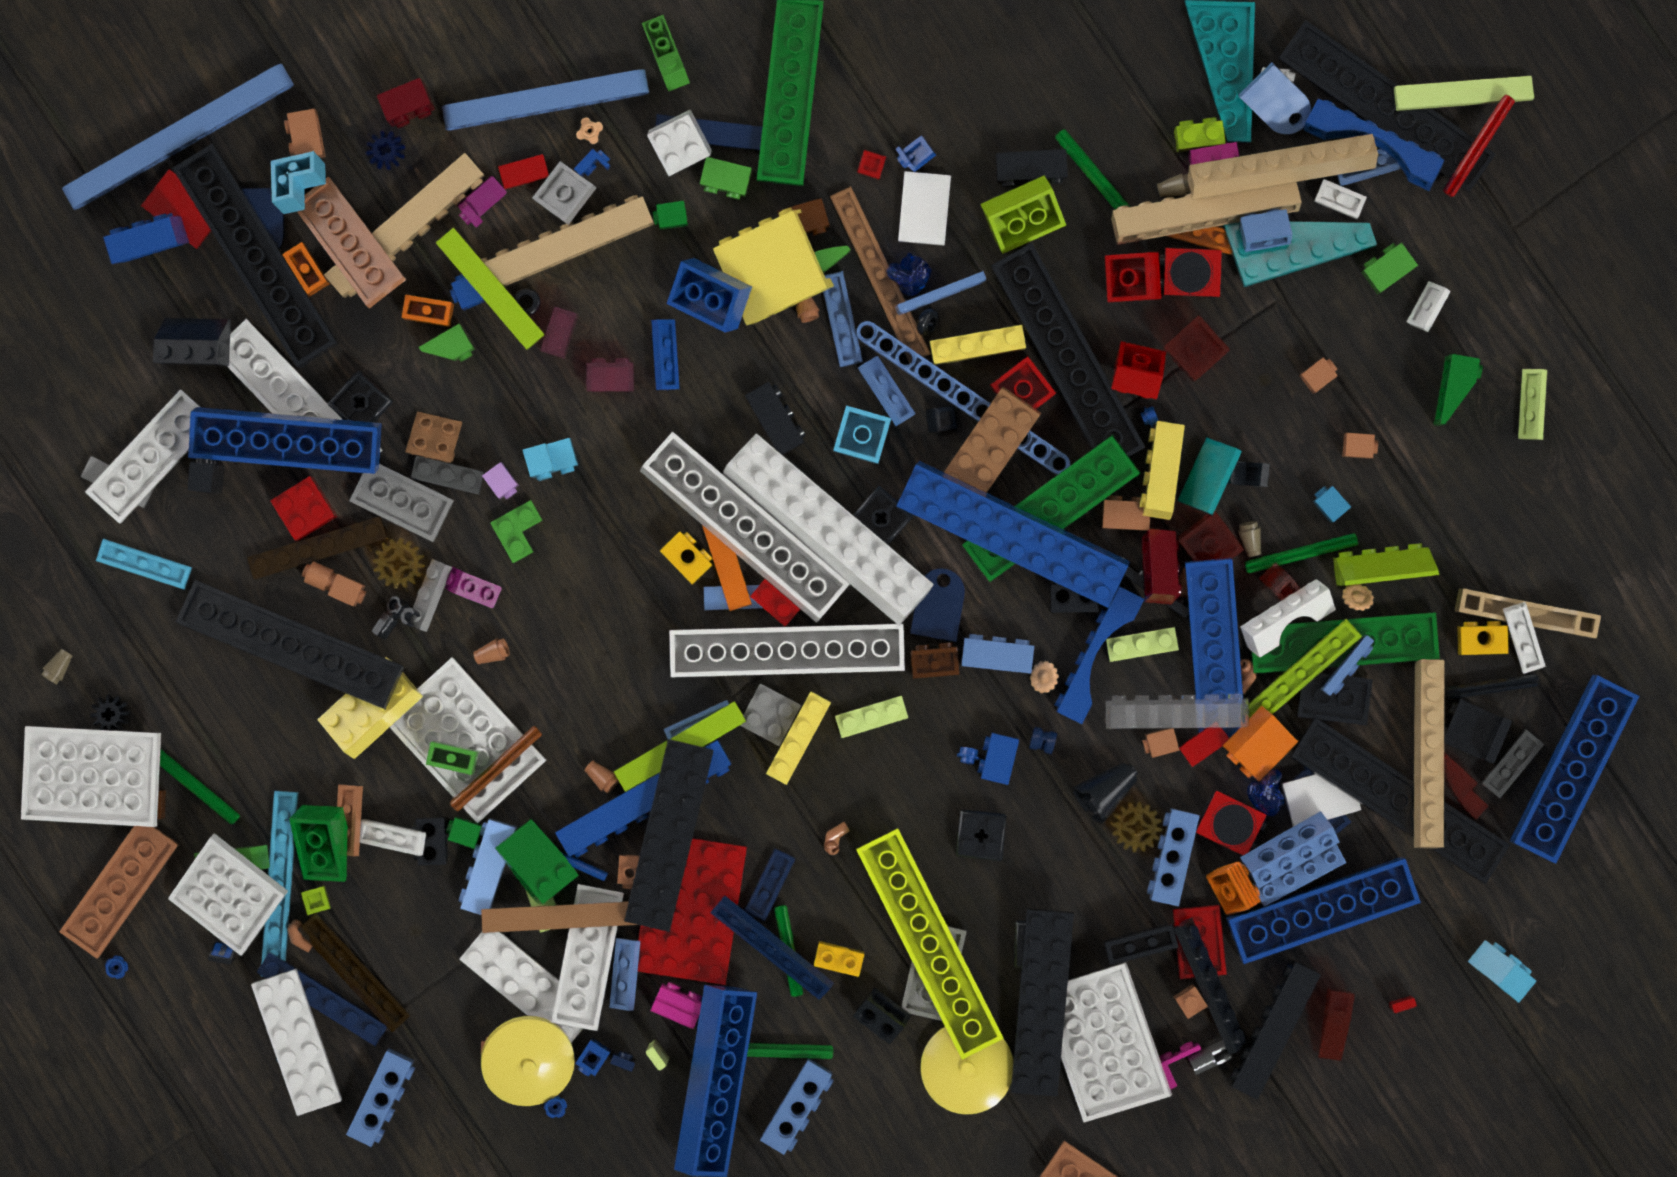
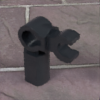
M393 596L387 602V612L382 614L372 632L386 640L398 623V617L403 624L413 627L414 625L410 622V618L412 615L420 617V613L411 608L407 601Z

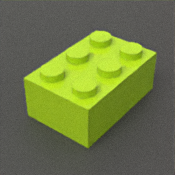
M1045 175L981 204L995 242L1002 254L1066 226L1053 189Z

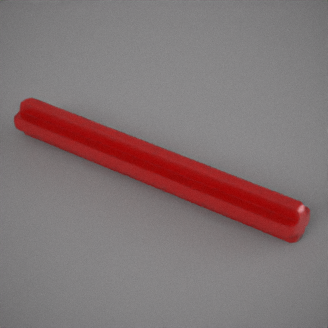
M1509 95L1502 97L1444 187L1443 192L1450 197L1455 196L1515 103V100Z

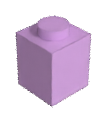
M502 462L482 475L499 499L504 497L507 500L517 492L515 488L519 484Z

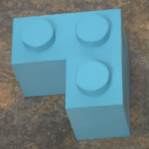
M314 151L271 161L272 203L283 214L305 210L304 189L326 184L325 163Z
M571 438L523 449L530 477L536 478L539 481L552 478L551 473L560 471L561 475L573 472L574 467L578 466Z
M1485 940L1468 962L1519 1003L1536 982L1530 976L1532 971L1512 954L1507 957L1504 954L1506 950L1496 942L1491 945Z

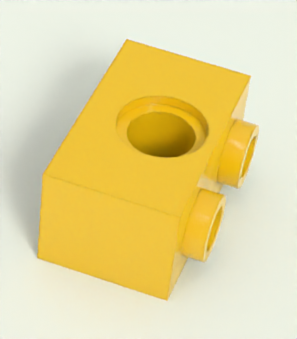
M679 532L660 552L691 584H694L712 566L710 560L713 558L704 549L699 551L694 546L696 540L688 532L684 535ZM689 549L694 552L695 558L691 563H685L682 560L681 555L683 551Z
M1487 621V626H1478V622H1464V627H1457L1458 655L1508 654V626H1501V621ZM1482 631L1488 635V641L1483 645L1477 640L1478 634Z
M819 941L814 966L859 977L864 951Z

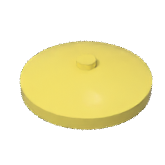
M522 1016L504 1022L489 1035L481 1053V1070L488 1088L501 1100L518 1106L539 1105L556 1097L567 1086L574 1070V1052L567 1034L557 1024L537 1016Z
M944 1026L929 1039L921 1057V1076L928 1094L941 1107L954 1113L976 1114L990 1109L1005 1096L1012 1082L1013 1057L1004 1039L962 1060Z

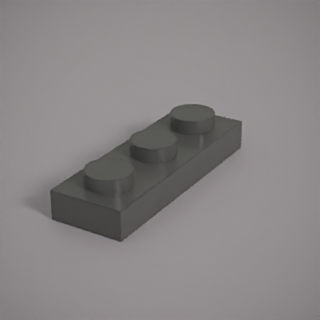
M416 456L411 478L479 495L483 482L482 475L485 472Z
M1525 729L1481 784L1498 798H1501L1544 744Z

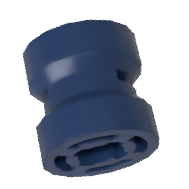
M1034 727L1029 749H1041L1044 753L1052 754L1057 732H1045L1042 728Z

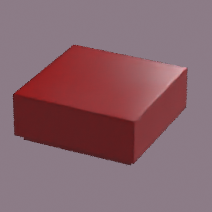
M864 150L857 173L879 180L886 157Z
M1412 996L1389 1002L1390 1008L1394 1013L1417 1006Z

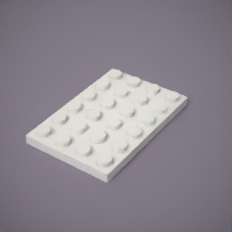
M453 657L418 688L423 697L390 726L393 732L454 798L523 736V733ZM431 741L479 751L474 774L469 775L426 765ZM532 744L463 808L479 823L537 770L546 759Z
M25 726L21 819L157 827L161 733Z
M1126 962L1068 980L1061 1059L1083 1122L1164 1099L1172 1095Z

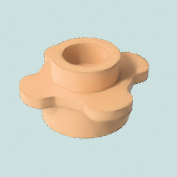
M583 118L581 120V128L576 133L577 138L580 140L585 139L591 144H596L599 140V132L603 130V125L600 122H592L589 118Z

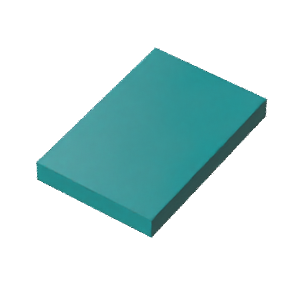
M1206 437L1177 501L1213 515L1242 451Z

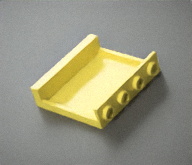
M791 207L778 213L780 217L774 220L771 217L758 222L759 227L753 230L752 227L745 228L738 232L740 236L734 239L731 236L719 241V246L713 248L724 273L752 286L742 315L746 325L755 324L834 287L831 278H825L798 216V214L802 213L800 209L792 210Z

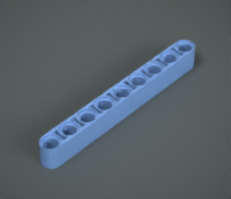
M644 69L448 104L442 106L445 129L455 130L642 96L649 93L646 72Z

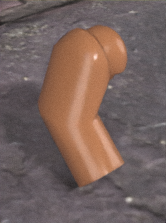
M1242 659L1240 661L1242 691L1245 695L1256 680V673H1253L1252 661Z
M845 822L826 833L824 848L830 855H835L839 852L840 837L850 832Z
M297 919L292 920L291 924L287 926L290 942L309 953L312 945L298 931L303 925L302 922Z

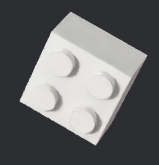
M691 110L650 129L647 134L668 176L710 156L712 152Z

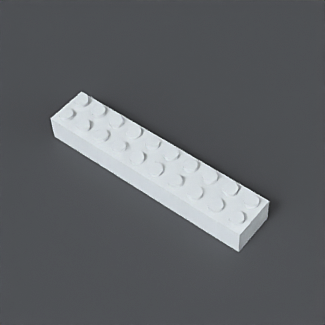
M672 432L642 466L641 473L816 623L850 585L675 433Z
M755 434L726 465L722 475L899 626L933 587L934 584L758 434Z
M898 624L669 630L671 677L905 671L903 624H900V626Z

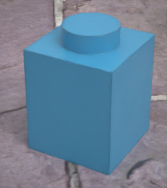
M1324 486L1314 494L1317 498L1313 503L1330 523L1336 521L1351 508L1333 486H1330L1328 489Z

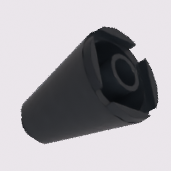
M1121 763L1073 787L1075 790L1073 794L1085 812L1089 810L1094 814L1091 818L1098 824H1103L1137 782L1136 775L1138 773L1131 764Z

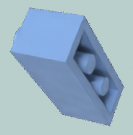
M969 634V638H964L961 666L1031 674L1034 646L1029 645V640L1016 639L1015 643H1006V638L993 637L992 641L983 640V635Z

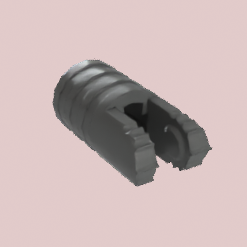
M1223 1040L1187 1056L1195 1075L1232 1059L1233 1055L1229 1054L1228 1051L1219 1053L1226 1049Z

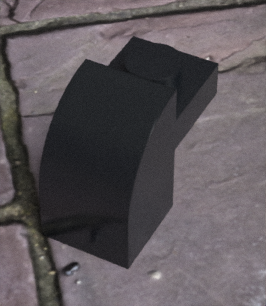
M1237 461L1227 484L1267 487L1270 464Z

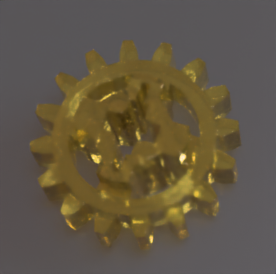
M399 538L398 544L393 539H390V546H387L385 543L381 544L384 550H376L375 553L379 555V559L373 560L374 563L378 564L374 572L381 573L378 579L383 580L385 578L386 586L393 582L395 589H398L400 583H402L404 588L408 587V581L415 584L414 576L421 577L422 575L418 568L424 567L423 564L419 563V560L424 558L423 555L416 554L419 547L412 549V542L408 541L405 545L402 538ZM395 548L394 554L390 558H385L386 554ZM405 549L412 555L414 561H410L405 556ZM398 557H400V561L409 565L400 566L399 570H397V566L388 562L397 561ZM384 566L389 567V569L392 571L393 577H390L386 573ZM407 569H413L407 577L402 579L403 573Z
M1129 802L1128 809L1120 807L1121 815L1114 814L1118 820L1111 823L1112 826L1117 827V830L1113 831L1112 835H1119L1116 842L1118 844L1124 842L1123 848L1125 850L1132 846V852H1136L1137 847H1140L1144 852L1145 845L1148 844L1150 847H1153L1152 840L1160 839L1156 832L1162 831V828L1157 827L1161 819L1154 818L1157 814L1156 810L1149 812L1150 805L1147 804L1142 808L1141 802H1137L1136 807H1133L1132 803ZM1134 812L1131 819L1123 821L1126 815ZM1143 813L1148 815L1152 824L1145 823ZM1136 821H1139L1140 825L1147 828L1138 829V832L1135 833L1127 825H1135ZM1122 830H1126L1131 834V841L1124 837ZM1145 833H1151L1147 839L1140 842L1141 836Z

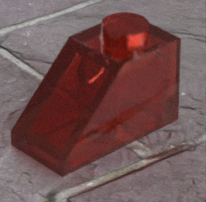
M1277 563L1272 565L1259 578L1279 602L1301 589L1295 580Z

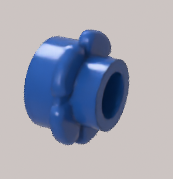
M1144 406L1145 411L1141 413L1145 426L1150 424L1153 428V425L1159 421L1154 407L1146 408Z
M960 747V752L957 754L961 758L960 762L965 764H974V761L980 759L978 757V750L973 748Z
M121 956L109 958L105 964L107 975L116 979L124 977L125 972L128 970V963Z
M557 1095L544 1103V1109L549 1117L560 1118L565 1114L567 1103L560 1096ZM553 1105H557L558 1108L554 1109Z

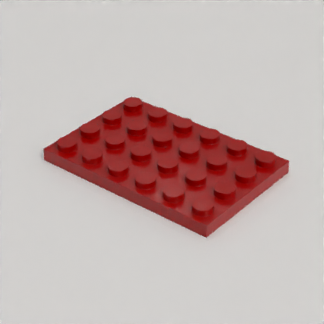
M692 838L670 932L640 926L638 972L726 985L734 932L710 912L724 896L738 906L747 846Z

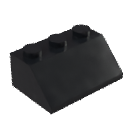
M165 318L154 338L153 363L164 365L229 366L231 319Z

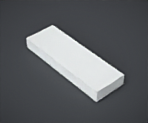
M1526 602L1504 608L1503 612L1523 674L1546 667Z
M361 819L360 843L417 856L423 855L426 832Z

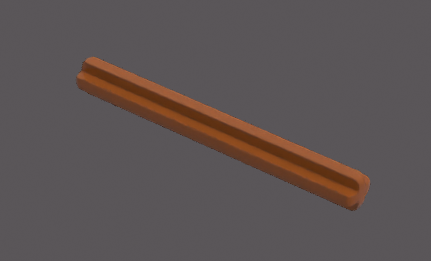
M535 726L529 729L451 800L450 805L456 811L462 809L541 737V731Z

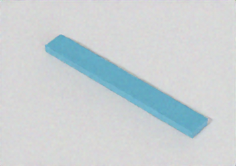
M274 791L268 876L288 890V892L264 925L261 964L269 952L286 961L287 926L289 924L295 846L289 818L297 811L299 792Z

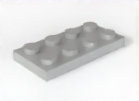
M379 464V470L375 474H362L350 502L434 542L454 500Z
M947 926L962 954L967 930ZM911 962L901 1008L910 1014L942 1021L913 962Z

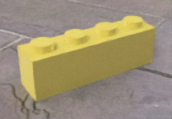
M1022 325L929 342L934 365L1026 349Z
M1157 421L1155 428L1150 429L1148 442H1152V449L1147 450L1145 462L1149 464V471L1144 472L1142 484L1146 486V493L1141 494L1139 506L1143 508L1142 516L1170 520L1172 517L1185 425Z
M812 691L809 693L766 773L767 775L787 785L831 704L830 701Z

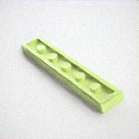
M1532 76L1394 87L1396 111L1499 103L1504 95H1509L1515 102L1531 101L1534 99Z

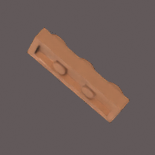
M343 784L338 785L337 807H343L348 827L347 856H359L363 786Z

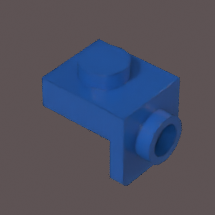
M922 135L904 149L900 146L896 148L899 154L897 159L905 169L909 167L914 172L936 156Z

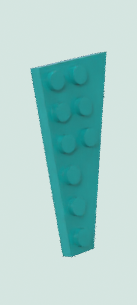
M1185 0V6L1220 121L1223 120L1226 141L1250 143L1252 109L1239 97V94L1253 81L1255 2Z
M1240 222L1223 225L1243 287L1377 246L1370 223L1290 222L1292 230L1291 244L1245 252L1239 228Z

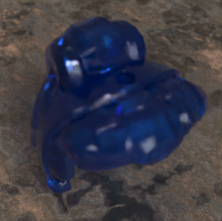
M907 253V256L901 260L900 264L896 262L891 263L886 270V274L892 281L900 285V290L904 295L913 296L925 287L932 270L924 259L913 256L912 253Z
M1277 769L1271 770L1260 783L1252 782L1247 788V795L1251 803L1259 811L1269 816L1277 815L1281 806L1285 804L1284 800H1282L1284 796L1278 789L1282 774Z

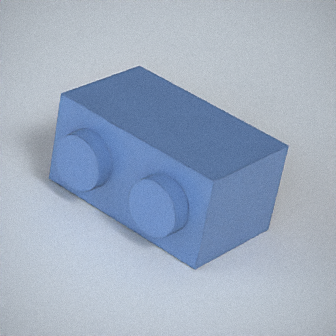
M1272 209L1267 213H1250L1240 217L1239 228L1245 252L1291 244L1292 230L1287 209Z

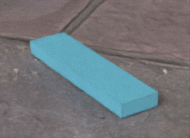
M106 539L102 540L96 558L98 562L181 589H186L193 568Z

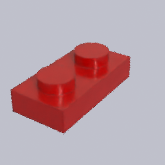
M766 579L750 596L785 627L800 610L799 607Z

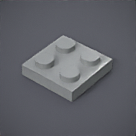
M560 161L532 199L569 225L595 191L596 187Z
M760 683L743 715L746 722L740 726L780 746L801 705Z

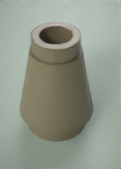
M1181 173L1157 184L1160 197L1185 196L1191 192L1188 174L1183 175Z
M1257 521L1240 524L1238 533L1247 556L1260 555L1261 527L1258 526Z
M60 649L42 668L44 671L41 675L57 685L59 681L63 680L73 656Z

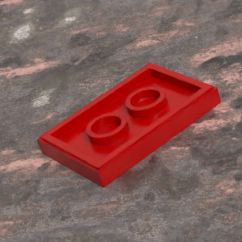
M169 169L141 206L153 216L173 213V216H181L189 244L198 249L211 230L177 175Z
M1220 905L1173 909L1174 928L1183 920L1193 918L1218 975H1227ZM1175 933L1178 944L1179 978H1195Z

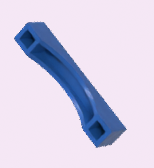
M1318 99L1305 122L1304 131L1323 140L1373 134L1376 146L1385 151L1398 163L1407 180L1427 191H1430L1444 163V159L1439 154L1433 151L1427 152L1421 149L1415 142L1405 141L1392 131H1384L1378 128L1372 121L1361 120L1353 112L1343 111L1328 100L1322 101Z
M1118 587L1106 611L1101 610L1096 620L1099 625L1095 632L1091 630L1085 642L1089 644L1085 653L1081 651L1075 662L1078 665L1075 674L1070 672L1065 682V685L1068 686L1065 694L1060 693L1054 704L1058 707L1056 712L1083 724L1092 705L1090 674L1095 656L1103 642L1114 631L1135 619L1144 601L1143 598Z

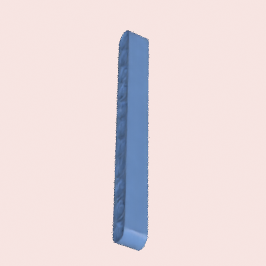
M278 64L64 186L62 190L73 210L79 209L291 88L294 83L283 64Z
M865 321L858 326L856 335L862 343L979 422L981 418L977 416L976 408L979 405H985L988 408L990 406L989 402L874 323ZM863 326H870L874 332L871 338L865 339L861 336L860 330ZM889 339L893 344L892 350L889 352L882 351L880 348L881 340ZM907 352L911 355L912 361L909 365L900 363L899 355L901 353ZM926 365L931 369V375L928 378L919 376L918 369L920 366ZM942 378L950 382V388L946 392L940 391L937 386L938 381ZM959 392H966L969 395V402L966 405L958 403L957 395ZM1030 430L1026 435V442L1020 444L1017 448L1054 474H1059L1070 466V460L1065 454ZM1038 444L1043 445L1046 449L1045 455L1041 458L1036 457L1034 454V447ZM1057 457L1062 458L1065 462V467L1061 471H1057L1053 467V461Z

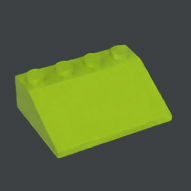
M1422 543L1408 545V550H1399V546L1385 547V552L1376 553V549L1362 550V555L1353 556V551L1341 552L1338 558H1333L1336 586L1439 575L1429 547L1422 548Z

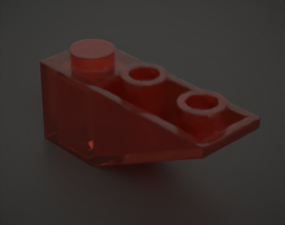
M1328 988L1318 1052L1319 1058L1342 1060L1355 996L1351 991Z

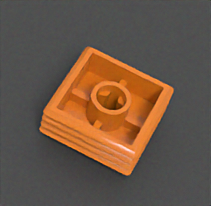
M1239 861L1219 867L1206 875L1226 915L1248 910L1261 902L1258 888L1251 883L1248 877V869Z

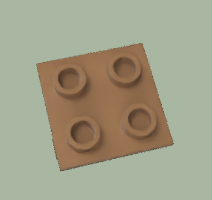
M417 412L405 452L411 455L415 454L425 458H432L433 460L445 461L446 463L453 462L454 450L462 422Z

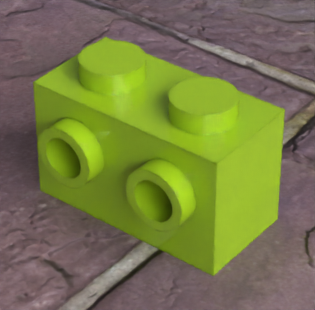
M1216 117L1202 119L1203 123L1194 124L1193 120L1179 122L1180 126H1176L1174 129L1177 152L1226 144L1223 120L1217 121Z

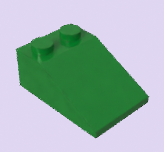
M1456 354L1445 357L1434 426L1446 424L1474 386L1477 378H1481L1483 365L1479 364V358Z
M302 805L289 820L303 879L345 882L347 878L348 827L343 807Z
M532 819L495 847V850L538 904L543 905L579 876L565 856Z

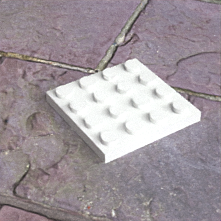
M214 833L168 899L242 956L288 890Z

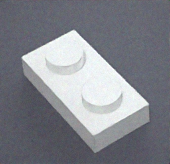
M1323 179L1314 202L1358 219L1367 197Z
M1429 281L1410 314L1407 323L1429 332L1451 291Z

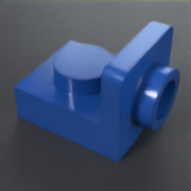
M592 149L574 168V171L582 177L584 174L589 176L596 169L595 163L597 161L608 170L610 165L607 162L610 159L601 150L596 152Z

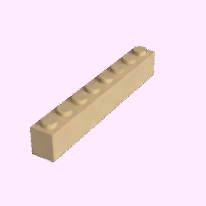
M1373 134L1189 165L1188 183L1193 199L1374 169L1376 168L1378 151Z
M464 153L372 233L391 260L394 261L396 259L394 255L397 252L407 250L413 244L412 239L418 234L423 236L431 229L429 225L435 219L437 221L443 219L449 213L447 209L453 204L457 206L466 198L465 193L470 189L474 191L484 182L482 179L485 175ZM337 265L324 274L343 297L348 295L352 297L357 293Z
M1297 182L1198 199H1193L1190 193L1178 199L1168 197L1156 203L1147 201L1134 207L1120 206L1113 210L1111 220L1116 242L1119 245L1240 222V217L1250 213L1262 214L1272 209H1287V213L1297 212L1302 202Z
M637 195L625 199V204L617 207L616 204H612L603 208L604 213L596 216L594 213L588 214L581 218L582 222L575 225L573 222H570L569 225L564 224L560 226L561 230L552 234L551 231H547L538 236L539 240L530 242V240L523 241L517 244V249L509 252L507 248L495 253L496 257L488 260L485 257L481 260L505 287L652 226L654 222L643 196L638 198Z
M1421 659L1415 662L1414 848L1444 847V660Z

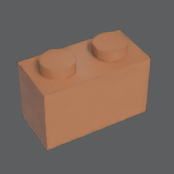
M315 109L287 113L288 120H284L286 133L291 134L292 143H289L290 155L295 156L314 151L320 158L326 157L318 112Z
M1108 496V500H1103L1101 528L1148 531L1150 529V517L1142 516L1143 508L1139 507L1141 497H1132L1131 501H1122V496Z

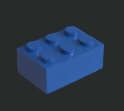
M166 213L153 217L154 222L142 220L132 223L131 229L127 226L110 230V235L103 238L111 263L128 262L189 243L182 217L173 216V213Z
M692 258L680 262L667 304L723 332H729L738 329L752 286Z

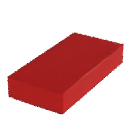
M543 154L498 166L505 190L542 180L549 176Z
M1215 721L1179 746V749L1193 767L1222 747L1230 738L1220 724Z

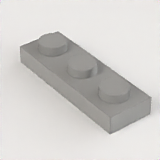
M434 559L431 560L413 609L420 613V617L411 616L410 622L413 623V627L427 632L452 569L451 566Z

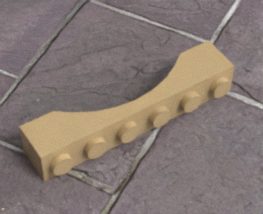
M1459 589L1455 612L1506 621L1503 609L1526 601L1468 589ZM1526 602L1533 627L1588 638H1597L1601 615Z

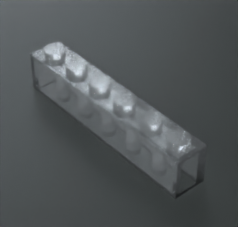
M1193 694L1181 695V699H1172V695H1158V699L1149 700V695H1135V700H1126V695H1114L1112 700L1106 701V729L1249 727L1248 698H1242V694H1228V699H1219V694H1205V699H1195Z

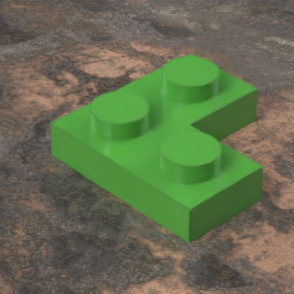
M532 500L491 522L512 563L534 552L523 534V531L543 521Z

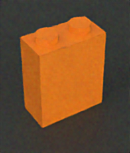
M1261 706L1233 734L1223 747L1229 752L1226 756L1235 765L1238 763L1242 765L1239 770L1248 778L1253 776L1260 782L1298 741L1269 711Z

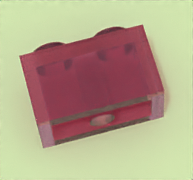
M554 306L540 351L565 360L579 315Z
M604 358L592 359V363H587V391L635 392L634 363H629V358H616L615 363H606Z

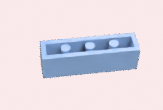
M492 818L488 820V823H483L480 831L483 839L481 845H476L473 853V858H476L474 867H469L465 878L469 883L467 889H462L458 902L462 903L460 909L482 915L481 909H491L506 864L495 850V847L513 834L517 826Z

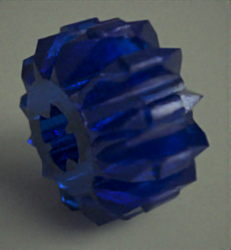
M383 130L380 131L381 138L379 139L373 134L371 137L375 140V143L367 142L366 144L368 147L373 148V150L366 151L367 156H373L369 162L371 164L378 162L377 168L380 170L383 168L384 163L387 170H391V162L398 167L400 164L396 158H405V155L399 153V151L406 149L405 145H398L402 140L401 137L398 136L393 139L394 132L390 131L386 138ZM387 145H390L388 146V148L391 150V152L385 153V155L382 156L383 153L380 151V149L386 148Z

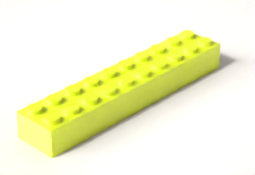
M899 829L856 849L961 1059L963 1060L1004 1039Z

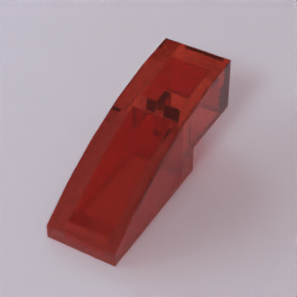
M1444 752V779L1461 807L1473 819H1477L1488 807L1472 791L1478 783Z

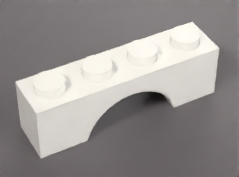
M1316 579L1240 627L1247 647L1258 657H1262L1279 646L1281 633L1292 620L1301 616H1309L1315 621H1319L1336 609L1329 588Z

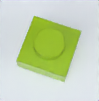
M325 886L301 892L307 915L331 908Z

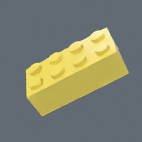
M402 672L386 710L345 694L317 720L342 751L355 759L416 704L423 695Z

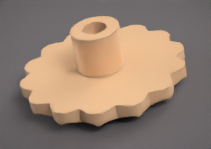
M1361 584L1346 586L1342 592L1344 603L1349 608H1354V610L1358 611L1360 609L1364 611L1365 608L1369 609L1370 605L1373 604L1374 596L1372 591Z
M1040 661L1038 665H1034L1030 680L1035 691L1048 693L1054 689V685L1058 682L1057 668L1054 667L1053 663Z

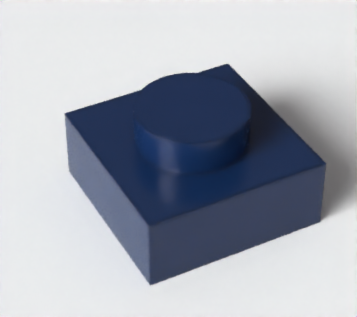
M620 1051L619 1054L614 1053L610 1064L632 1072L636 1060L632 1059V1054Z

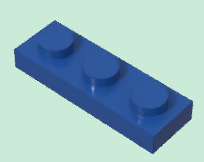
M651 320L656 390L679 389L675 320Z

